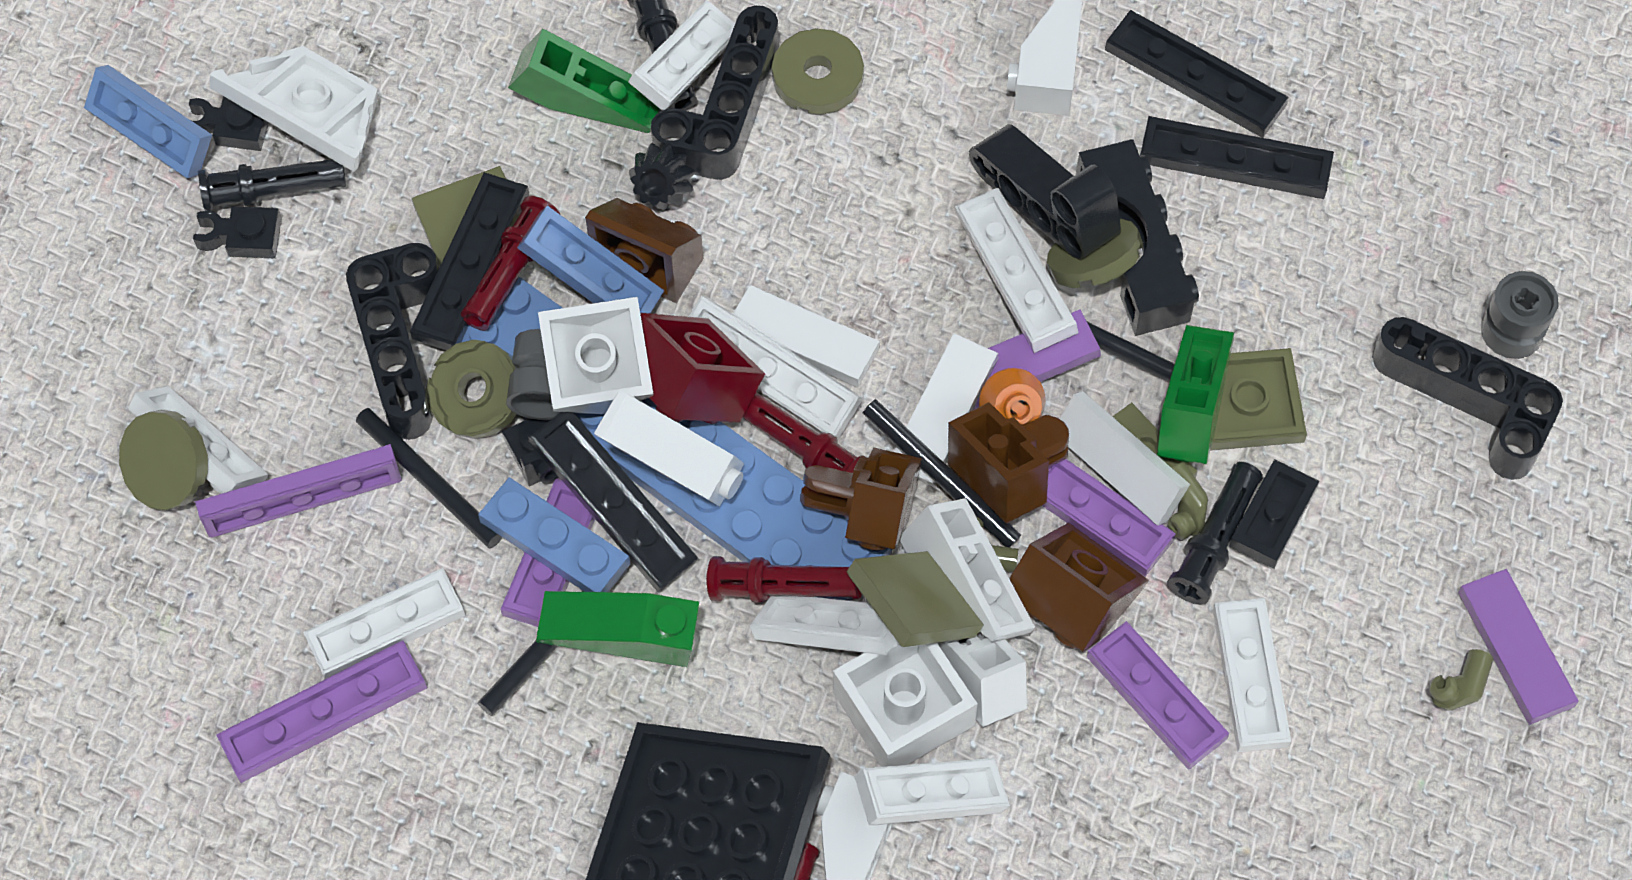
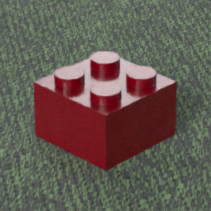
M640 313L653 396L649 398L657 405L656 411L675 422L699 420L709 424H716L718 421L740 423L765 373L708 318Z

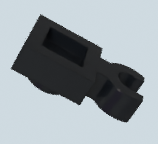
M224 96L220 108L212 107L205 99L194 98L189 100L192 114L203 115L200 120L192 122L210 134L213 133L212 137L216 146L254 151L262 150L269 122Z
M231 206L230 218H221L219 214L209 210L197 212V220L200 227L213 228L210 233L193 235L197 249L212 251L225 245L228 257L276 259L282 220L279 208Z

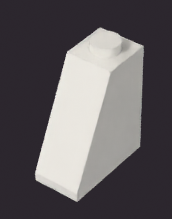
M620 389L594 432L596 436L719 507L724 498L729 500L734 496L743 480V473L740 470L744 463L737 457Z

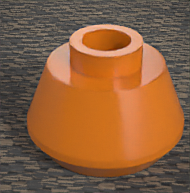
M1007 368L996 372L985 382L979 396V407L989 402L1007 420L1014 417L1023 426L1041 417L1046 402L1045 391L1041 382L1029 371L1020 368Z

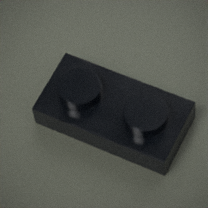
M1274 459L1234 532L1229 547L1275 569L1313 498L1320 481Z

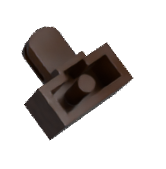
M988 402L948 422V465L1007 524L1047 503L1049 467L1067 459L1069 428L1065 422L1050 415H1043L1022 426L1014 417L1007 420Z
M873 447L869 457L860 456L853 473L819 465L810 466L804 471L803 483L805 486L801 488L800 502L806 507L844 515L845 519L848 520L845 538L858 541L862 547L871 550L895 549L912 511L922 458Z

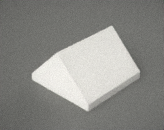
M638 297L538 312L553 411L605 414L619 389L639 401L653 396Z

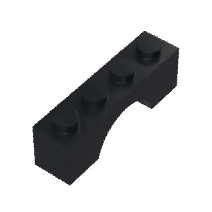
M1133 139L1079 152L1076 174L1090 165L1100 167L1107 174L1116 191L1120 219L1131 221L1138 229L1143 242V255L1133 267L1124 273L1120 292L1121 300L1135 336L1189 323L1194 303L1199 301L1198 287L1193 275L1185 274L1181 263L1183 261L1181 242L1177 234L1170 235L1166 225L1168 219L1166 204L1162 195H1155L1150 183L1152 182V171L1147 156L1139 155Z

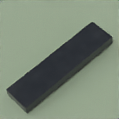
M1132 10L1127 13L1106 41L1105 51L1261 138H1264L1287 106L1289 97Z
M1148 116L1140 156L1146 155L1150 166L1325 199L1334 151Z
M483 173L410 329L413 340L444 350H448L455 344L462 342L469 325L463 320L464 317H461V311L469 299H471L490 265L502 248V233L506 228L512 227L521 214V203L525 197L529 196L527 185L489 173Z
M560 412L529 437L528 442L620 549L629 555L632 563L658 593L697 561L698 557L573 412Z

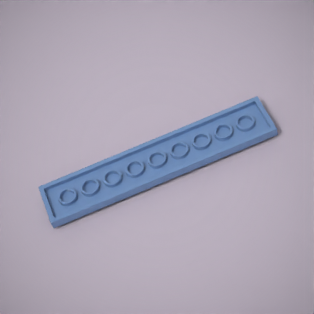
M518 277L507 298L495 314L488 330H478L469 325L462 342L469 340L486 341L497 345L513 356L515 337L520 332L526 330L540 329L538 312L561 309L562 307L521 277ZM650 398L641 400L642 403L656 410L657 405ZM573 412L633 482L742 562H751L754 557H763L765 560H769L771 565L850 567L854 559L887 556L892 553L890 548L871 550L862 547L856 540L845 538L848 520L845 519L844 515L804 506L800 502L801 488L805 486L803 480L722 422L718 421L716 424H709L699 420L677 422L734 455L744 463L740 470L743 473L740 487L731 499L724 498L719 507L596 436L594 432L605 414ZM815 596V597H818V598H827V599H836V600H846V601H851V600L853 599V597H819V596Z

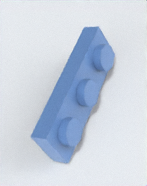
M105 65L95 69L84 108L184 177L191 178L197 176L198 170L202 168L212 134L111 66Z
M549 206L540 211L517 247L592 303L638 297L640 313H651L664 292L655 283Z
M510 477L478 514L480 523L584 592H609L630 565L629 555Z

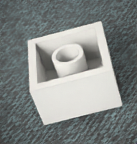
M896 640L887 655L863 653L833 670V693L881 767L908 765L975 726L978 703L937 643L901 647Z

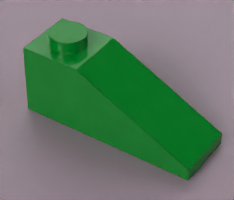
M543 28L521 51L508 86L509 89L548 109L644 133L651 131V121L659 111L658 106L628 82L632 74Z
M1186 325L1162 408L1157 456L1173 458L1186 463L1197 462L1207 464L1216 430L1235 332Z
M545 591L536 642L687 667L693 646L699 601L651 593Z

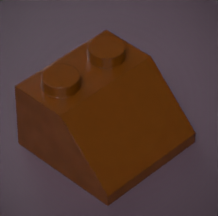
M619 198L591 209L585 217L587 233L591 238L663 289L664 292L661 297L677 304L704 259L702 235L698 234L693 227L684 222L675 221L673 223L657 216L649 207L641 203L630 204Z
M1069 522L1030 543L1009 578L1029 617L1037 618L1054 630L1055 637L1066 646L1078 648L1082 652L1096 644L1107 634L1149 581V579Z

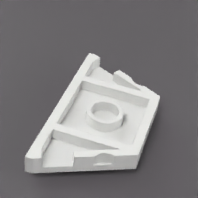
M304 46L283 51L278 56H265L249 61V70L227 76L223 69H218L210 74V88L353 172L358 169L377 102V88Z

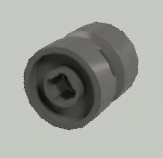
M1518 271L1504 277L1499 282L1481 323V334L1486 345L1496 354L1513 359L1524 358L1537 351L1559 307L1558 294L1554 286L1545 277L1534 272Z
M530 329L520 332L515 337L512 363L515 366V371L510 374L506 405L518 415L530 419L551 420L560 412L553 411L541 329Z

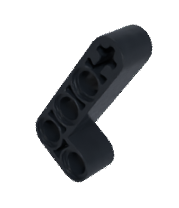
M754 5L744 9L737 17L703 115L669 108L657 113L651 121L652 143L660 149L670 143L675 154H687L686 166L694 169V175L722 180L735 174L739 168L772 73L774 54L779 48L778 19L771 9L765 6ZM741 72H750L749 74H746V75H745V74H738V73H741ZM730 109H732V110H738L737 112H733V113H727V112H725V111L730 110ZM670 137H679V138H680V139L674 140V141L666 140L667 138H670ZM714 148H724V149H725V150L719 151V152H717V151H711V149H714Z
M1007 124L970 148L969 157L978 175L993 189L999 188L1003 197L1073 258L1078 260L1084 259L1121 233L1116 191L1111 180L1100 167L1090 165L1074 176L1012 124Z
M409 243L362 256L354 260L346 272L347 285L388 425L396 434L406 440L423 436L429 430L432 423L428 400L401 312L403 309L423 304L439 269L435 253L430 247L422 243ZM415 271H426L420 276H409ZM369 284H379L377 287L373 289H363L365 286ZM384 323L391 324L390 327L384 330H374L378 325ZM394 364L404 365L401 369L397 371H385L389 366ZM408 395L412 409L402 411L399 398Z
M1395 317L1387 321L1381 329L1372 356L1374 366L1380 373L1500 428L1489 453V462L1494 472L1502 478L1510 480L1521 479L1531 471L1562 408L1563 398L1557 386L1413 319ZM1435 365L1447 366L1452 372L1441 371ZM1481 385L1491 386L1498 393L1487 392ZM1527 406L1537 407L1543 414L1533 413ZM1507 445H1516L1523 449L1525 453H1515Z

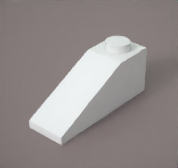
M1055 0L1022 43L1019 64H1009L1007 91L1016 92L1014 110L1070 115L1082 0Z
M966 498L927 506L902 533L899 540L906 553L924 551L930 553L982 621L984 626L980 632L991 642L1027 634L1035 628Z
M979 631L974 638L937 643L978 703L976 720L982 727L1027 709L1026 661L1005 639L991 642Z
M841 771L835 787L825 786L816 808V814L822 816L821 835L825 880H871L894 823L869 825L855 777Z

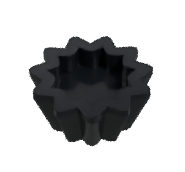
M651 143L646 153H636L635 166L629 170L630 180L634 184L633 193L640 195V200L643 204H652L662 210L667 209L669 204L682 205L684 202L683 194L691 193L694 190L689 179L695 174V171L686 166L687 154H675L670 143L662 149Z

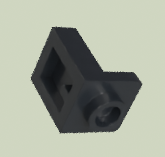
M529 418L502 431L503 439L529 487L540 481L546 483L559 478L528 442L529 437L550 420Z

